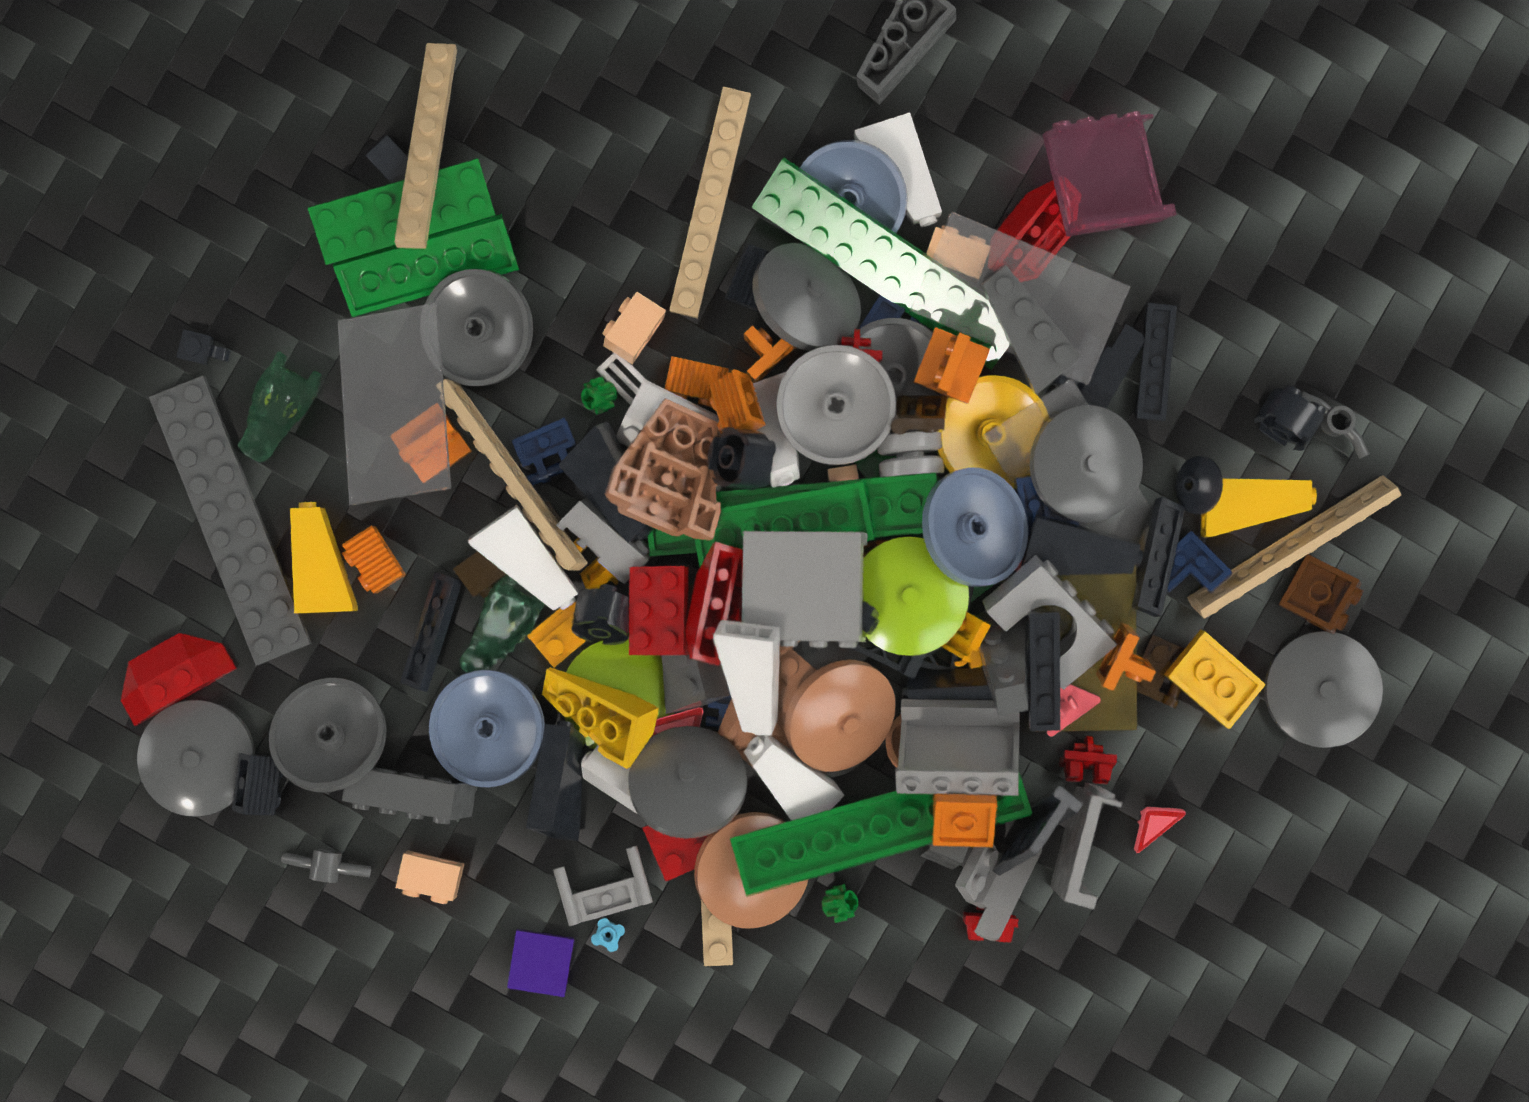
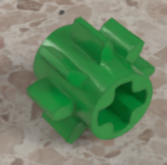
M602 376L584 383L585 389L582 390L581 399L587 409H595V413L598 415L615 407L613 402L617 400V390L613 383L609 381L604 382Z
M845 884L833 886V889L825 891L826 895L822 899V908L827 917L834 916L835 923L847 921V918L855 916L854 912L858 908V899L852 890L846 891Z

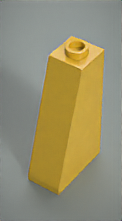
M1223 479L1222 494L1217 505L1211 511L1201 514V537H1212L1312 510V505L1316 503V488L1312 487V481Z
M316 502L299 503V508H290L294 613L358 611V605L325 508L316 507Z

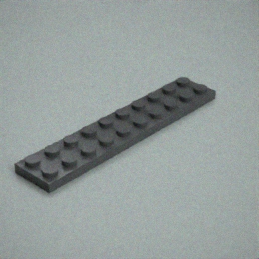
M200 376L149 397L255 665H261L312 644L300 613H294V597L206 377Z

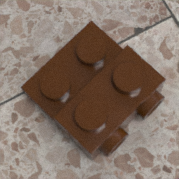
M1307 554L1279 605L1334 635L1337 629L1340 631L1344 629L1350 617L1346 614L1351 604L1355 606L1358 604L1364 590L1360 589L1362 583L1359 579Z

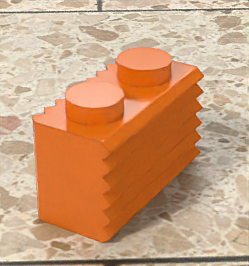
M672 356L665 389L686 400L687 397L698 399V405L713 408L710 404V397L712 395L709 384H713L714 381H718L719 378L727 375L729 369Z
M736 369L719 378L718 381H714L713 384H709L712 395L710 397V404L717 412L719 419L717 428L721 434L723 433L721 430L726 427L757 431L766 424L763 421V413L760 411V403L756 396L757 393L754 391L755 387L751 381V376Z
M371 525L342 544L346 550L342 552L345 560L351 567H357L361 573L358 580L367 592L371 590L373 593H379L406 576V573L376 526Z

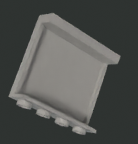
M744 531L742 623L780 627V646L798 647V641H809V647H827V641H839V647L857 648V642H866V637H862L863 546H867V533Z
M901 700L902 722L898 768H896L897 793L1018 795L1020 712L998 716L993 700Z
M1085 782L1084 787L1076 786L1073 797L1083 803L1077 814L1067 819L1050 887L1065 902L1094 909L1097 897L1081 882L1102 802L1121 807L1122 803L1114 799V793L1107 791L1101 786Z

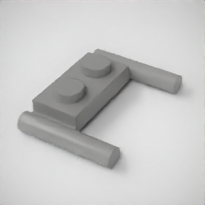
M637 846L626 848L634 877L576 892L575 894L571 892L565 867L553 869L569 926L653 902Z

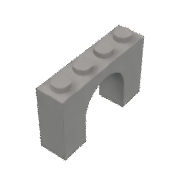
M1035 555L983 600L986 612L1005 631L1022 619L1028 611L1044 605L1062 607L1072 615L1071 628L1065 638L1060 641V687L1064 690L1117 646L1113 637L1115 630L1107 620L1103 619L1100 621L1095 616L1096 610L1086 599L1081 602L1076 597L1078 592L1068 580L1062 582L1056 576L1058 571L1049 560L1043 562Z

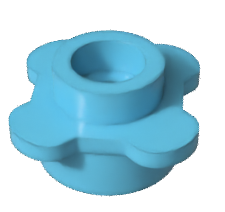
M602 918L597 923L598 929L596 934L592 935L591 941L596 946L602 945L607 947L608 951L614 952L619 947L618 941L620 936L624 935L625 929L621 924L616 925L613 922H609L607 918ZM607 932L611 934L609 938L605 936Z

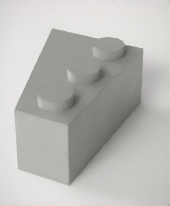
M588 498L579 501L556 524L562 531L567 527L579 537L576 543L583 549L588 546L598 557L597 561L623 584L629 581V567H644L653 558L650 557L649 545L644 540L636 539L627 543Z

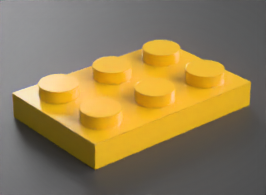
M1201 629L1164 674L1229 730L1266 685L1207 632Z

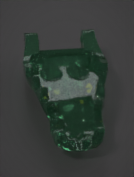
M280 351L277 352L272 363L255 385L252 395L253 403L249 409L247 419L248 427L238 444V447L246 456L259 462H265L270 458L278 443L306 414L316 398L322 377L321 373L314 370L307 380L286 369L284 365L287 355Z
M508 574L493 586L484 601L471 642L459 661L464 671L470 673L473 671L490 670L497 663L498 659H504L509 652L512 653L515 645L523 643L526 635L531 634L540 611L546 605L536 596L531 598L513 588L516 581Z

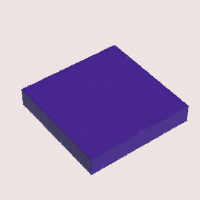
M517 929L507 988L565 997L575 938Z

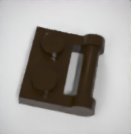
M898 396L896 398V414L891 421V430L899 435L906 433L908 429H920L927 433L945 430L947 396ZM911 409L916 410L915 415H907V413Z
M1151 634L1141 657L1150 662L1156 673L1151 682L1142 679L1141 682L1130 679L1127 687L1176 709L1179 703L1177 698L1181 689L1172 682L1166 695L1159 692L1166 677L1164 674L1170 668L1175 655L1179 657L1184 649Z

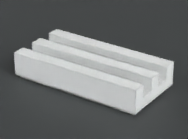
M613 353L596 371L606 381L613 383L617 392L631 405L633 399L605 369L610 367L635 394H637L639 389L613 362L618 359L641 384L646 379L629 362Z

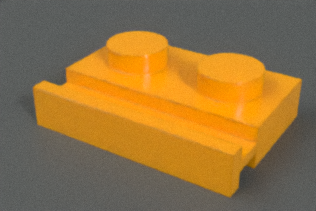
M575 602L564 610L559 608L527 635L553 668L557 667L586 642V640L579 638L571 630Z
M966 612L959 630L941 647L971 663V654L974 650H978L991 625Z

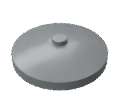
M843 345L820 347L801 356L784 375L777 395L778 420L788 441L804 456L829 465L853 463L873 453L888 436L891 430V421L895 417L896 412L894 388L884 368L867 353Z

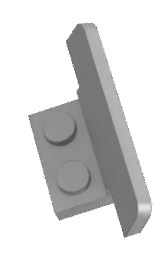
M994 844L993 847L973 848L955 886L966 902L985 910L974 931L978 936L990 941H996L1000 938L1037 863L1042 848L1037 855L1000 876L992 870L1003 853H999Z

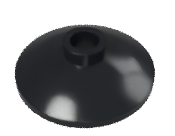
M1192 457L1182 465L1177 475L1176 495L1178 501L1185 507L1186 511L1192 514H1205L1211 511L1217 505L1222 494L1223 479L1218 465L1208 457Z

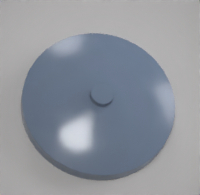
M857 140L835 141L816 150L801 165L800 169L893 232L897 233L901 227L907 210L906 184L896 163L881 149Z
M965 468L949 473L941 478L931 489L926 499L922 515V530L925 544L931 558L946 576L966 586L980 587L998 583L1015 571L1026 550L1028 524L1022 502L1006 480L987 469Z
M496 670L473 671L449 683L436 699L429 721L431 745L440 764L459 781L477 787L504 785L526 773L540 754L545 729L540 703L531 689L515 676Z

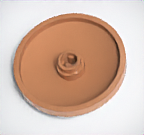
M859 660L836 661L818 669L800 685L788 706L785 719V733L790 748L802 762L820 771H841L861 763L877 750L892 726L895 714V696L892 686L887 678L875 667Z
M761 812L737 815L726 826L709 834L700 847L694 869L696 889L703 904L722 922L739 928L763 927L784 917L801 899L808 880L746 897L730 838L785 823L779 817Z

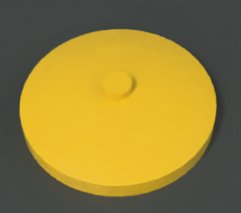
M999 375L980 376L969 404L948 397L945 430L938 431L941 432L942 447L937 451V454L943 458L944 467L949 473L965 468H983L998 474L1012 488H1015L1014 478L1031 475V448L1037 433L1049 420V415L1038 395L1034 394L1031 388L1022 382Z

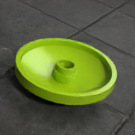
M899 537L891 539L873 548L863 558L862 600L876 608L879 613L877 618L879 619L878 626L871 635L867 634L866 637L876 646L894 654L921 655L936 650L947 643L962 625L968 609V586L952 580L938 568L928 552L924 538Z
M629 639L619 645L602 644L603 641L589 646L572 661L566 673L644 699L659 707L657 719L674 714H666L662 657L660 655H629ZM570 717L565 718L566 722L575 724L574 728L580 730V727ZM589 736L584 737V744L590 748L595 749L598 746Z

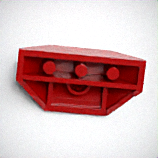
M1060 176L1028 192L991 237L988 268L993 273L1002 265H1006L1020 282L1036 279L1073 234L1077 216V204L1080 201L1081 195L1064 177Z
M714 542L696 574L685 628L690 659L717 666L720 665V658L714 642V633L720 621L726 620L742 623V549Z
M178 633L128 662L121 702L134 726H137L237 668L223 643Z

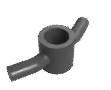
M1304 391L1302 392L1301 397L1309 402H1316L1325 409L1323 414L1324 420L1321 423V429L1324 433L1333 437L1345 435L1351 441L1359 459L1370 454L1361 435L1354 429L1356 417L1347 406L1332 408L1324 400ZM1339 413L1344 418V426L1341 430L1336 429L1332 425V415Z
M315 848L313 849L312 857L284 852L281 858L284 864L310 869L309 879L320 882L336 883L338 882L339 874L370 877L371 866L341 862L342 852L331 849Z

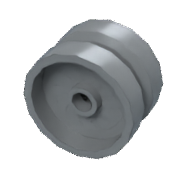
M907 431L901 435H888L877 448V452L883 456H896V458L884 460L879 464V476L892 477L923 473L944 474L943 458L933 455L924 456V453L935 452L942 447L941 432Z

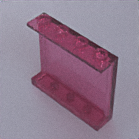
M1134 111L1124 114L1122 118H1118L1117 114H1110L1101 117L1098 121H1094V117L1083 118L1076 121L1075 124H1071L1070 120H1063L1054 123L1053 129L1042 134L1066 237L1158 223L1177 215L1174 204L1162 205L1143 125L1144 122L1154 118L1153 114L1141 115L1140 111Z

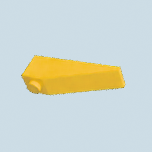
M551 667L547 668L542 695L565 718L570 717L580 727L579 732L584 737L589 736L599 746L597 750L604 757L626 769L630 768L654 733L659 707L636 695Z

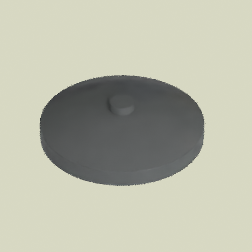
M800 243L780 245L771 250L758 264L753 276L755 303L767 325L784 341L799 349L812 351L824 346L841 345L842 336L851 337L853 335L854 329L859 324L861 306L856 287L845 270L808 245Z
M469 269L446 277L433 289L423 308L421 336L429 359L444 376L463 385L486 386L508 378L524 362L532 343L533 319L526 298L512 281L493 271Z
M885 318L860 328V338H871V347L859 346V349L883 351L882 361L879 364L884 368L892 382L895 399L901 395L945 396L913 383L933 333L923 325L911 320ZM911 409L907 415H915L916 410ZM908 429L907 431H917L919 429ZM890 430L888 435L895 433L892 430Z
M1083 405L1062 410L1052 416L1041 427L1033 442L1030 453V474L1034 488L1042 502L1052 512L1069 521L1091 523L1104 521L1117 515L1131 502L1141 482L1143 458L1135 433L1120 416L1103 407Z
M1317 631L1292 639L1273 657L1265 677V701L1274 722L1292 739L1314 747H1336L1355 740L1371 726L1382 702L1383 683L1376 661L1360 643L1340 633L1333 635L1327 631Z
M325 678L312 681L291 693L275 713L269 732V747L272 759L280 772L300 788L314 792H332L344 789L361 780L379 760L386 741L385 716L373 695L363 686L353 681L342 678Z
M189 700L167 707L151 720L139 742L137 766L145 789L162 807L184 816H205L219 812L233 804L239 753H255V746L249 729L232 710L212 701Z
M693 726L671 728L650 738L631 765L628 776L629 794L637 814L656 831L677 838L703 837L726 826L739 812L746 795V769L737 749L718 733Z

